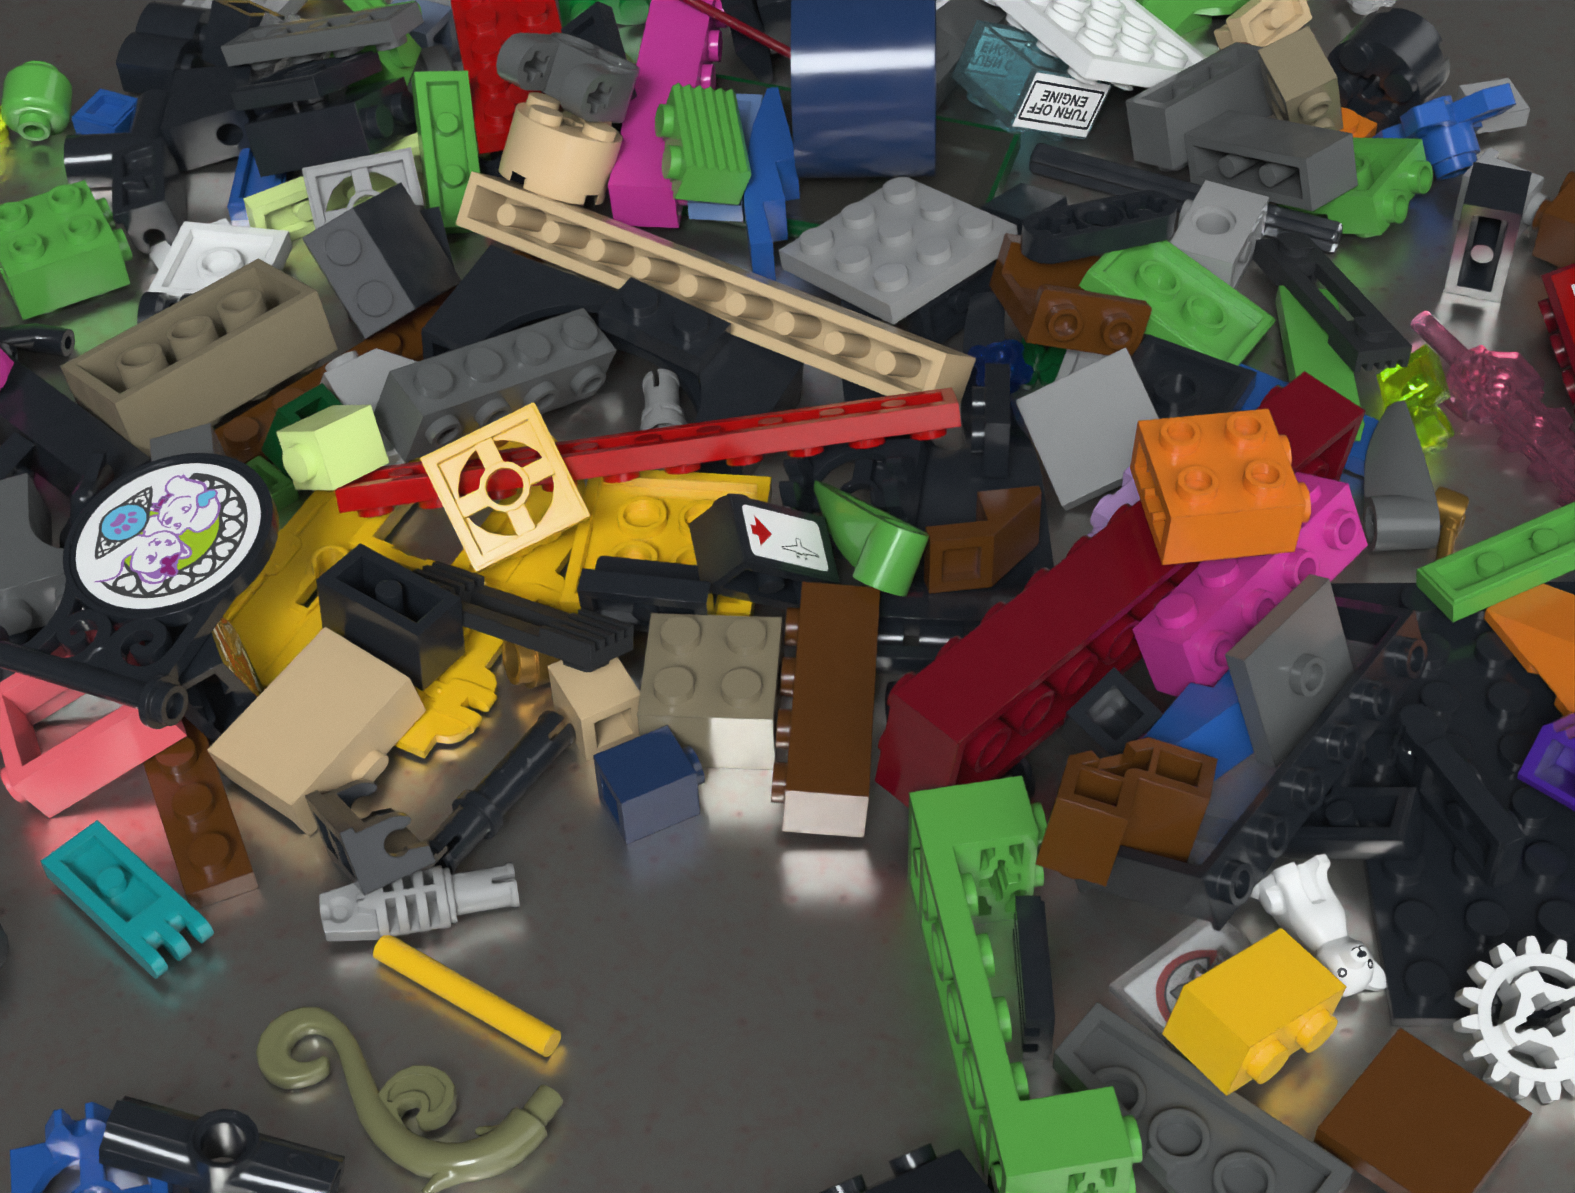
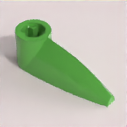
M815 480L814 492L821 513L825 517L827 529L842 555L855 568L853 577L873 588L906 597L929 539V534L843 490Z

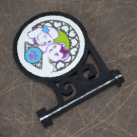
M187 453L146 463L111 482L83 508L68 533L63 550V570L66 578L65 590L62 600L49 622L30 641L21 645L11 643L6 629L0 625V668L138 709L139 718L146 727L162 729L166 726L176 725L184 716L188 705V694L186 689L180 686L179 677L235 598L246 590L262 572L275 548L279 532V515L274 499L261 476L245 463L227 456L211 453ZM189 623L173 645L172 637L167 629ZM98 630L93 642L90 641L84 631ZM152 640V642L146 646L139 644L141 641ZM62 645L65 652L73 656L61 658L51 655V653ZM129 652H131L136 662L141 666L127 663Z

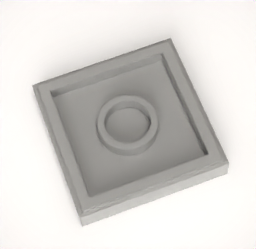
M1126 347L1015 400L1065 511L1121 486L1123 472L1131 464L1138 421L1159 419Z

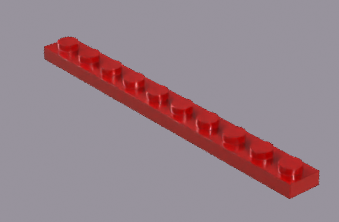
M952 387L561 441L555 442L577 486L579 484L578 480L603 477V481L606 483L628 482L638 478L640 471L664 468L665 473L671 475L687 474L699 470L701 463L726 460V464L730 466H745L761 461L763 459L762 454L787 451V455L790 457H809L822 453L826 445L847 442L850 448L867 449L884 444L886 442L885 437L910 434V438L914 440H931L945 436L948 428L961 427L959 402ZM529 446L498 450L503 461L513 462L520 467H524L542 458L539 452ZM480 457L467 461L461 471L458 489L459 496H465L479 489L480 478L485 471ZM421 461L382 466L335 490L339 513L357 511L358 516L363 518L386 515L395 510V505L419 502V507L422 509L443 507ZM502 469L490 477L487 491L491 500H500L517 494V488H523L524 485L521 476L517 472L510 469ZM551 476L532 486L541 485L543 491L553 492V478Z

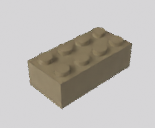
M258 258L60 367L76 403L151 458L150 439L208 423L214 426L226 413L246 402L263 398L271 391L272 387L289 377L312 370L321 359L335 352L338 348L317 290Z

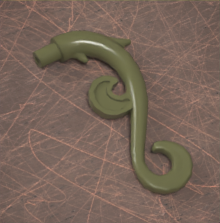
M300 1007L284 1012L269 1023L261 1034L256 1049L260 1071L271 1084L283 1089H302L316 1085L326 1079L330 1074L331 1064L329 1059L323 1055L313 1061L299 1062L291 1057L292 1049L305 1036L319 1035L330 1039L339 1055L361 1125L374 1144L393 1162L417 1176L430 1179L421 1190L422 1193H437L466 1182H477L499 1176L521 1164L547 1138L545 1127L564 1102L559 1093L554 1089L541 1084L521 1109H511L502 1122L494 1126H478L475 1134L480 1137L464 1142L445 1143L430 1140L412 1132L404 1125L401 1118L406 1111L418 1108L420 1111L415 1118L422 1132L436 1130L446 1125L457 1111V1091L448 1075L433 1066L413 1065L398 1071L379 1090L355 1037L343 1022L327 1010L319 1007Z

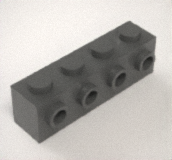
M582 308L389 371L374 411L377 425L403 461L408 462L425 456L533 402L537 405L540 413L543 414L596 395L598 389L606 380L605 374L617 350L587 311Z

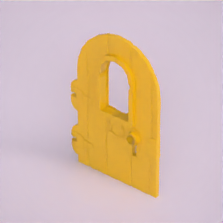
M509 441L506 445L497 447V449L504 450L526 447L527 445L521 442ZM421 457L410 460L408 463L421 461ZM584 479L578 480L577 488L582 498H584L586 486ZM541 485L531 486L530 497L525 504L535 526L543 519L552 503L553 492L543 491ZM517 488V494L501 499L498 505L506 506L516 502L522 495L523 488ZM314 490L283 529L279 530L275 548L266 566L246 590L235 598L223 615L239 635L264 690L323 629L319 597L317 596L308 608L303 605L314 591L317 590L316 579L358 544L361 543L411 571L415 569L422 570L423 566H432V563L436 562L428 558L422 560L415 556H408L404 552L394 549L393 544L384 541L414 503L395 505V510L386 515L363 518L358 516L357 511L339 513L335 490ZM494 509L480 526V528L491 534L517 535L508 514L497 512ZM577 525L563 531V535L555 541L546 545H540L525 556L506 559L480 573L475 572L464 548L451 566L484 576L485 586L561 610L560 599L565 580L559 573L570 559ZM463 626L465 653L424 691L415 687L426 711L394 746L425 759L437 742L452 744L460 742L468 735L474 733L481 723L482 717L467 707L470 706L481 712H489L496 702L498 686L495 675L490 671V668L502 653L503 640Z

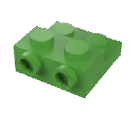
M1353 137L1358 186L1314 211L1277 203L1276 205L1316 216L1327 214L1328 219L1343 224V234H1355L1360 238L1382 235L1391 223L1400 224L1405 220L1410 200L1415 194H1426L1429 191L1433 180V170L1430 162L1426 160L1422 139Z

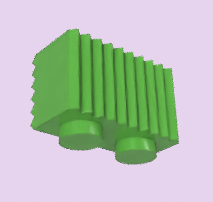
M680 83L673 85L666 104H659L655 116V134L658 138H663V141H665L662 157V175L664 179H670V182H672L673 199L739 205L752 174L736 93L733 89L725 92L722 87L714 90L711 86L703 89L701 85L695 88L690 84L684 87Z

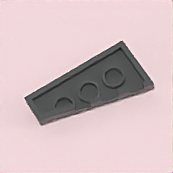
M1098 1002L1054 1051L1052 1068L1075 1092L1109 1086L1114 1087L1122 1116L1132 1114L1137 1122L1142 1143L1141 1164L1168 1193H1343L1350 1184L1354 1169L1236 1092L1226 1096L1196 1066Z

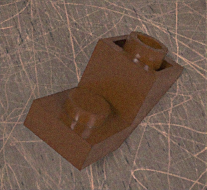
M1029 486L977 492L976 522L925 527V532L929 534L924 552V581L928 593L992 587L1039 543L1042 496L1040 487Z

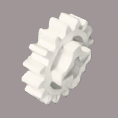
M1527 936L1518 942L1517 957L1511 948L1502 943L1489 951L1494 968L1487 963L1478 961L1467 970V973L1478 987H1464L1455 994L1454 1000L1470 1008V1015L1454 1022V1031L1472 1033L1475 1041L1462 1055L1465 1061L1476 1060L1481 1057L1485 1058L1490 1065L1486 1069L1482 1081L1488 1085L1504 1077L1511 1079L1510 1098L1520 1100L1527 1097L1533 1086H1536L1537 1094L1542 1104L1551 1103L1560 1099L1561 1084L1574 1097L1575 961L1572 963L1566 959L1567 942L1558 939L1551 943L1544 953H1541L1535 936ZM1539 972L1559 979L1569 989L1544 982ZM1497 993L1502 1002V1008L1498 1024L1493 1027L1491 1007L1494 995ZM1555 1006L1561 1007V1012L1550 1017L1551 1022L1545 1024L1542 1028L1534 1031L1530 1028L1519 1034L1515 1032V1027L1526 1022V1017L1534 1011L1541 1009L1547 1011ZM1513 1049L1533 1056L1539 1068L1523 1064L1512 1057L1507 1051Z

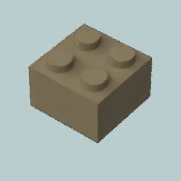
M651 613L637 713L639 735L642 736L668 725L681 748L686 746L693 748L703 768L773 770V765L777 758L775 744L778 708H781L782 696H780L782 660L784 657L782 617Z

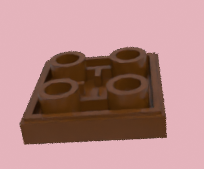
M1399 1028L1318 1126L1313 1142L1388 1193H1477L1527 1128L1533 1113L1407 1031Z

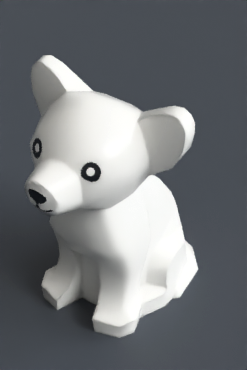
M1326 854L1316 855L1298 865L1294 862L1283 865L1254 886L1250 897L1259 900L1266 913L1272 915L1283 930L1347 986L1342 997L1357 994L1364 989L1382 991L1386 988L1385 973L1374 961L1369 949L1361 941L1355 940L1348 935L1345 910L1328 882L1327 871L1331 864Z

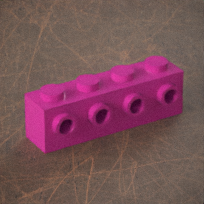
M1296 472L1297 482H1304L1309 490L1311 515L1309 521L1301 525L1295 552L1201 561L1188 577L1167 597L1163 598L1132 629L1157 691L1178 697L1189 683L1214 687L1229 669L1225 654L1309 574L1328 578L1331 582L1368 546L1348 483Z

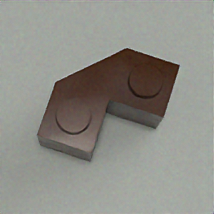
M1150 737L1127 742L1122 754L1101 759L1092 750L1069 755L1047 821L1035 865L1057 871L1071 879H1082L1106 887L1120 845L1187 863L1210 801L1218 759Z

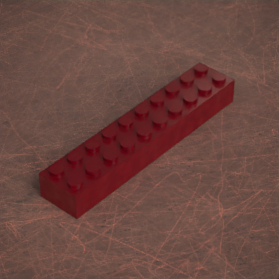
M1304 371L1285 387L1277 385L1272 388L1264 397L1260 406L1255 410L1269 409L1278 434L1287 436L1291 447V467L1294 474L1300 472L1339 481L1366 410ZM1141 500L1133 506L1129 503L1122 505L1112 515L1107 526L1092 538L1089 535L1082 536L1075 542L1066 558L1051 570L1044 567L1037 571L1028 581L1024 590L1008 603L1004 601L996 603L985 614L980 625L964 638L960 636L951 638L938 652L935 660L918 674L913 671L908 672L897 681L887 698V705L890 707L886 729L878 742V749L881 752L875 782L909 808V792L999 779L1064 724L1066 712L1113 667L1123 675L1143 658L1132 629L1163 598L1167 597L1188 577L1201 561L1162 565Z

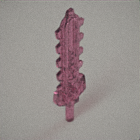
M1428 311L1419 313L1413 319L1411 328L1451 366L1442 385L1438 400L1467 423L1471 419L1479 425L1492 423L1502 433L1497 441L1498 446L1508 453L1518 451L1523 453L1532 462L1526 471L1528 475L1538 482L1550 480L1562 491L1556 503L1563 507L1574 502L1575 433L1570 429L1574 419L1564 407L1549 409L1541 402L1545 393L1543 391L1545 382L1519 352L1488 351L1482 344L1468 350Z

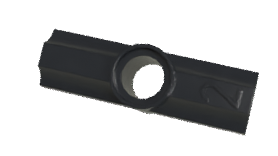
M124 1096L121 1101H116L106 1122L104 1136L99 1147L100 1164L188 1188L189 1193H338L345 1166V1156L259 1133L257 1125L248 1115L237 1110L219 1109L210 1111L201 1117L129 1096ZM224 1157L231 1158L234 1161L223 1163L215 1162L212 1159Z

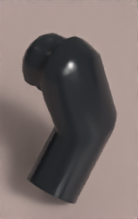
M37 323L0 327V348L16 360H18V350L68 357L74 349L75 335L68 328Z

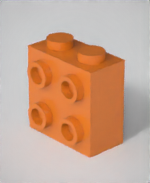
M1269 409L1138 421L1130 470L1162 565L1295 552L1302 523H1307L1310 519V494L1304 482H1297L1291 467L1292 454L1289 440L1286 435L1278 434Z

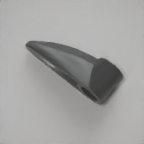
M1405 400L1394 402L1387 407L1373 432L1366 454L1363 529L1368 544L1367 548L1370 552L1434 549L1439 541L1440 513L1424 453Z

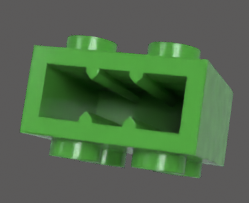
M85 180L73 184L59 185L49 192L18 202H7L0 205V274L22 320L49 314L59 308L91 297L102 296L112 290L131 284L124 262L132 260L133 256L126 236L121 228L116 229V224L106 199L103 197L95 200Z

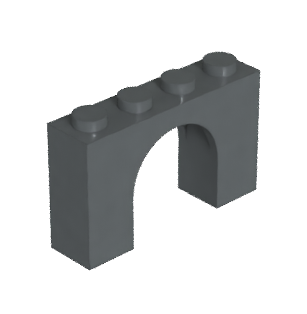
M211 423L150 439L151 462L187 453H211L226 456ZM28 473L0 480V625L6 629L9 636L45 626L56 612L62 600L66 583L63 570L64 549L53 547L51 512Z

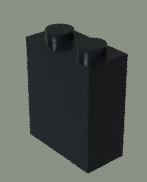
M399 77L336 90L329 93L327 99L308 105L298 106L297 102H290L244 124L260 176L275 175L306 167L373 155L416 131L413 95L408 91L405 78Z

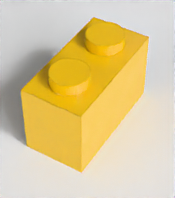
M1280 928L1185 984L1162 1035L1222 1093L1228 1096L1252 1079L1258 1084L1267 1082L1283 1067L1289 1056L1302 1048L1307 1053H1310L1319 1048L1330 1037L1338 1024V1020L1333 1016V1013L1347 986L1285 930Z

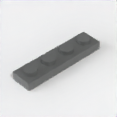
M411 2L250 28L222 45L221 49L228 67L250 63L253 70H259L279 63L282 58L291 57L293 64H300L316 59L323 52L332 51L334 57L340 58L355 54L368 45H375L377 51L394 49L405 44L408 41L406 34L424 23L418 3Z

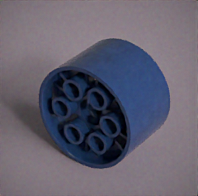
M791 0V107L794 159L798 178L936 177V0Z

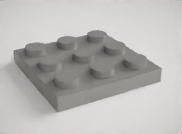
M898 177L887 181L882 188L861 201L846 206L841 213L818 227L806 230L798 239L781 248L779 255L783 270L894 325L996 260L1005 233L1018 235L1017 225L911 178Z

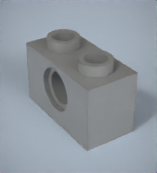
M1205 180L1195 199H1186L1179 215L1177 230L1166 240L1236 290L1253 259L1256 240L1263 239L1269 197Z

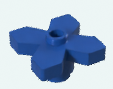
M1510 83L1482 89L1454 102L1451 95L1435 98L1411 108L1400 116L1402 123L1381 130L1372 138L1422 139L1426 160L1430 162L1437 181L1461 176L1478 160L1476 155L1481 152L1475 134L1476 131L1483 127L1481 121L1503 114L1516 105Z

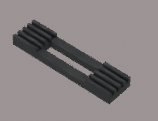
M1302 232L1278 234L1277 238L1256 240L1253 255L1254 262L1276 286L1284 285L1329 335L1327 343L1354 373L1360 372L1361 366L1365 371H1372L1373 365L1378 370L1384 369L1385 364L1390 369L1396 368L1397 363L1401 367H1408L1412 345L1308 235ZM1318 279L1350 313L1354 320L1347 321L1313 282H1317Z
M439 561L433 562L432 566H423L422 570H413L416 574L461 598L464 627L563 660V665L582 672H593L609 664L610 660L633 650L634 625L583 608L578 610V614H570L485 586L484 576Z

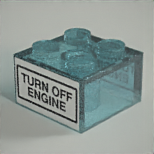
M976 20L951 76L968 92L966 95L967 99L973 104L988 109L996 116V125L1009 133L1024 135L1027 130L1038 132L1040 135L1054 141H1062L1064 136L1086 140L1112 84L1107 81L1098 80L1096 85H1089L1073 78L1067 72L1069 65L1061 58L1053 57L1040 50L1036 46L1038 39L1030 32L1012 26Z

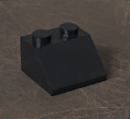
M402 182L349 209L302 237L308 251L364 340L461 282L460 277Z

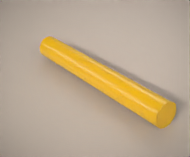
M383 935L376 943L373 957L544 1057H549L557 1048L561 1039V1032L394 936Z

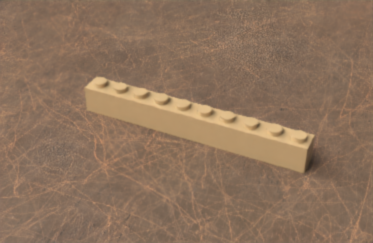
M471 171L455 225L616 289H620L630 277H633L731 323L730 334L880 394L891 396L952 387L960 406L976 360L975 357L578 205L538 195L524 189L523 184Z

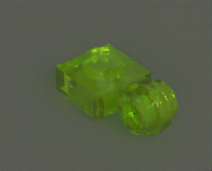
M1425 344L1410 354L1408 367H1401L1397 363L1396 368L1390 369L1388 367L1376 376L1385 410L1394 402L1405 400L1423 453L1425 454L1429 451L1432 454H1437L1447 448V440L1454 436L1452 424L1445 413L1437 406L1449 399L1451 395L1439 356Z

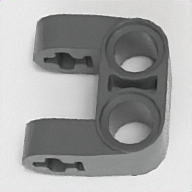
M557 32L551 33V35L538 33L513 34L501 47L496 64L497 73L501 79L524 90L542 91L559 100L560 105L565 111L586 121L612 123L624 122L640 70L634 63L595 44L572 35Z

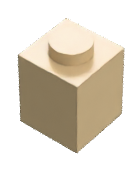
M618 657L610 660L609 664L593 672H582L563 665V660L548 665L554 708L558 714L564 717L562 722L565 726L568 723L572 725L576 734L575 743L586 761L593 759V755L640 736L637 717L640 691Z

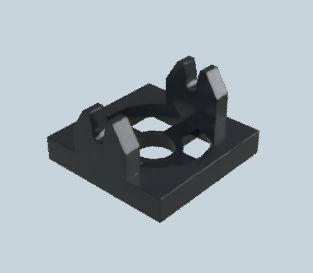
M911 438L885 439L886 442L873 448L854 449L850 448L847 442L826 445L822 453L814 456L784 459L783 467L789 481L779 482L782 505L810 514L821 513L814 492L815 480L822 482L837 467L844 463H855L852 480L843 484L840 490L849 494L862 489L871 490L875 493L873 506L885 512H890L891 515L915 527L928 449L923 440ZM876 462L886 464L891 475V480H883V491L873 482ZM829 534L834 559H846Z

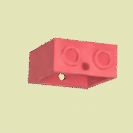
M98 630L84 632H86L90 641L93 642ZM141 641L139 643L140 645L146 646L144 641ZM62 645L51 653V655L61 658L73 656L66 653ZM129 652L127 663L141 666L136 662L131 652ZM14 673L0 682V750L5 767L0 769V776L6 789L15 800L20 803L28 801L48 818H52L186 737L187 734L182 719L176 725L166 726L162 729H153L146 727L141 722L138 709L123 705L41 755L33 725L86 693L20 673Z

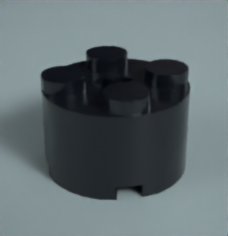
M1392 8L1389 12L1383 13L1374 11L1365 16L1327 57L1338 78L1341 107L1351 109L1358 115L1378 123L1377 134L1381 130L1402 123L1400 116L1411 108L1432 100L1445 85L1450 72L1449 56L1444 61L1439 47L1443 40L1435 27L1422 16L1403 8Z

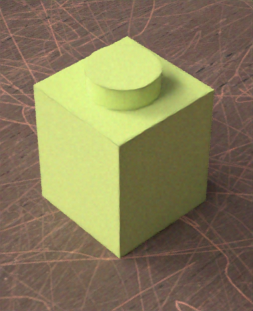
M332 405L276 432L283 451V464L288 475L292 478L295 490L334 491L389 463L371 405Z

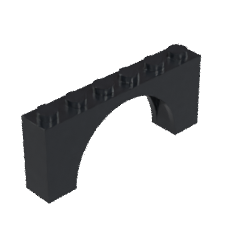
M490 245L422 328L423 360L582 308L587 311L599 327V310L617 291ZM601 329L616 350L641 357L661 369L671 370L678 376L680 386L687 393L697 415L694 423L796 409L800 403L804 363L730 334V341L707 367L697 375ZM726 460L701 463V468L694 472L753 476L762 460L745 466H730L726 464Z

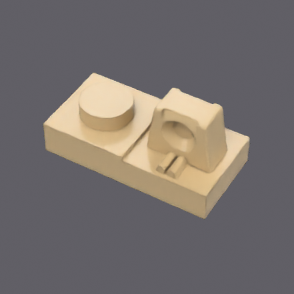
M1250 0L1226 19L1227 23L1220 29H1216L1214 35L1219 49H1224L1235 42H1247L1255 46L1265 47L1298 31L1312 19L1307 0Z

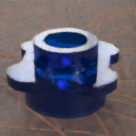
M1007 339L1003 342L991 343L986 347L982 345L971 347L967 355L976 358L974 363L976 368V384L984 386L985 363L1010 364V394L1016 392L1021 385L1030 382L1033 377V368L1026 364L1023 359L1024 346L1019 341Z

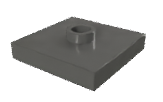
M1309 574L1225 654L1256 761L1277 768L1289 756L1354 674L1331 582L1328 578Z

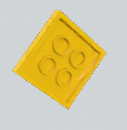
M664 470L640 471L638 478L623 483H606L603 481V477L589 478L583 500L592 518L577 525L560 599L561 611L578 614V610L581 607L577 588L582 568L595 570L597 559L600 556L697 565L689 523L708 510L714 501L728 493L743 494L748 498L771 504L772 477L699 472L671 475L665 473ZM720 595L716 615L753 616L755 603Z

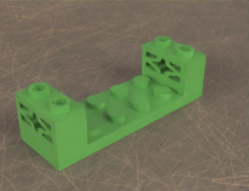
M1022 775L909 792L908 880L983 1181L992 1193H1136L1132 1165L1142 1162L1141 1137L1134 1116L1132 1114L1122 1116L1113 1086L1030 1099L1024 1066L1021 1061L1010 1063L1005 1043L1012 1041V1026L1006 999L1004 996L992 998L988 979L995 977V963L991 942L987 933L976 935L974 925L1014 919L1015 896H1034V887L1044 885L1043 867L1035 865L1039 853L1038 846L1041 845L1047 826L1042 804L1040 802L1030 803Z

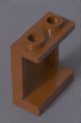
M1005 233L989 286L1026 343L1108 356L1126 347L1130 356L1134 354L1141 344L1152 311L1150 305L1144 300L1085 291L1079 286L1086 272L1104 254L1055 264L1038 263L1022 254L1020 250L1021 235Z

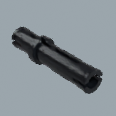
M544 711L539 716L537 722L490 773L481 780L474 790H464L453 801V812L426 840L422 841H426L430 845L433 856L439 854L445 846L447 847V851L433 866L449 867L450 874H454L457 867L482 839H491L499 832L504 825L502 817L557 757L575 741L576 734L570 723L558 734H554L550 739L548 737L564 719L563 716L554 711Z

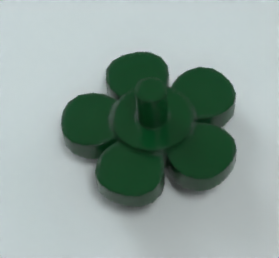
M1022 337L1020 347L1009 346L1005 349L1006 364H1010V370L1014 371L1013 383L1019 388L1031 390L1036 386L1037 380H1039L1043 387L1055 382L1067 350L1051 346L1045 350V345L1026 343Z

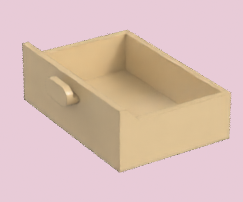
M324 627L207 751L224 776L292 820L303 832L311 837L318 828L305 795L316 790L323 795L359 779H367L374 782L388 765L389 758L386 754L423 715L426 709L408 676L327 627Z

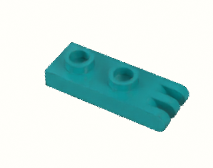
M98 820L41 860L47 877L155 979L169 970L164 958L156 951L159 947L162 946L178 961H181L192 952L185 938L179 933L181 930L185 929L200 943H204L214 935L209 922Z

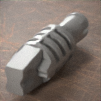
M508 862L501 866L450 874L449 867L433 866L431 869H420L365 896L353 883L319 894V907L326 941L379 940L383 935L407 936L416 932H430L433 929L451 928V924L458 923L457 916L511 906L512 908L519 907L517 882L514 880L515 871L513 863Z

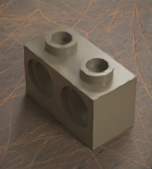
M1309 25L1258 50L1266 100L1276 119L1337 131L1343 129L1338 78Z

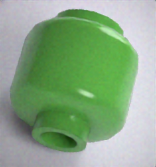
M28 61L8 72L3 82L1 100L2 120L11 130L31 141H42L50 135L64 132L71 118L73 96L71 82L55 66L44 61Z

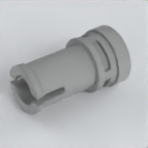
M658 369L659 386L656 387L653 371L648 372L644 376L642 388L645 409L641 415L642 423L640 430L687 424L685 413L680 407L679 378L671 370Z

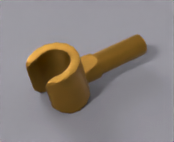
M1439 486L1435 492L1440 513V525L1442 526L1436 560L1453 554L1455 539L1458 536V532L1464 526L1465 512L1469 504V498L1466 495Z

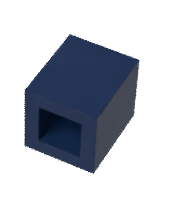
M668 725L593 755L599 798L626 845L700 814L698 785L705 783L701 763L691 746L681 748Z

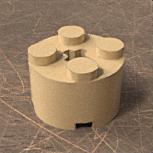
M529 92L527 101L516 105L498 170L509 181L512 171L525 177L523 188L538 195L578 205H584L586 196L593 195L595 205H599L605 200L610 174L616 163L623 137L615 128L611 127L612 122L586 121L561 108L559 100L547 94Z

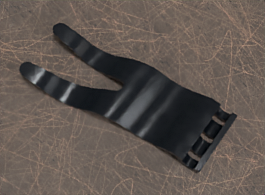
M981 292L973 295L969 300L966 316L963 353L975 357L976 360L961 400V431L965 446L956 450H945L936 446L932 440H923L928 451L915 527L925 532V527L976 522L977 492L1039 486L1042 492L1039 543L992 587L931 594L928 593L924 581L923 552L906 597L880 590L876 673L905 675L913 671L918 674L935 660L938 652L951 638L955 636L964 638L980 625L985 614L996 603L1000 601L1010 602L1024 590L1028 581L1037 571L1044 567L1049 570L1054 567L1045 491L1039 461L1031 440L1017 423L1011 400L1008 478L983 477V453H971L972 386H984L985 363L1006 364L1005 309L993 293ZM842 299V307L882 322L881 318ZM842 378L844 402L886 396ZM910 434L885 437V439H909ZM876 462L873 482L883 491L882 482L883 480H891V475L886 464ZM870 490L871 505H873L875 493ZM904 636H920L919 646H903Z

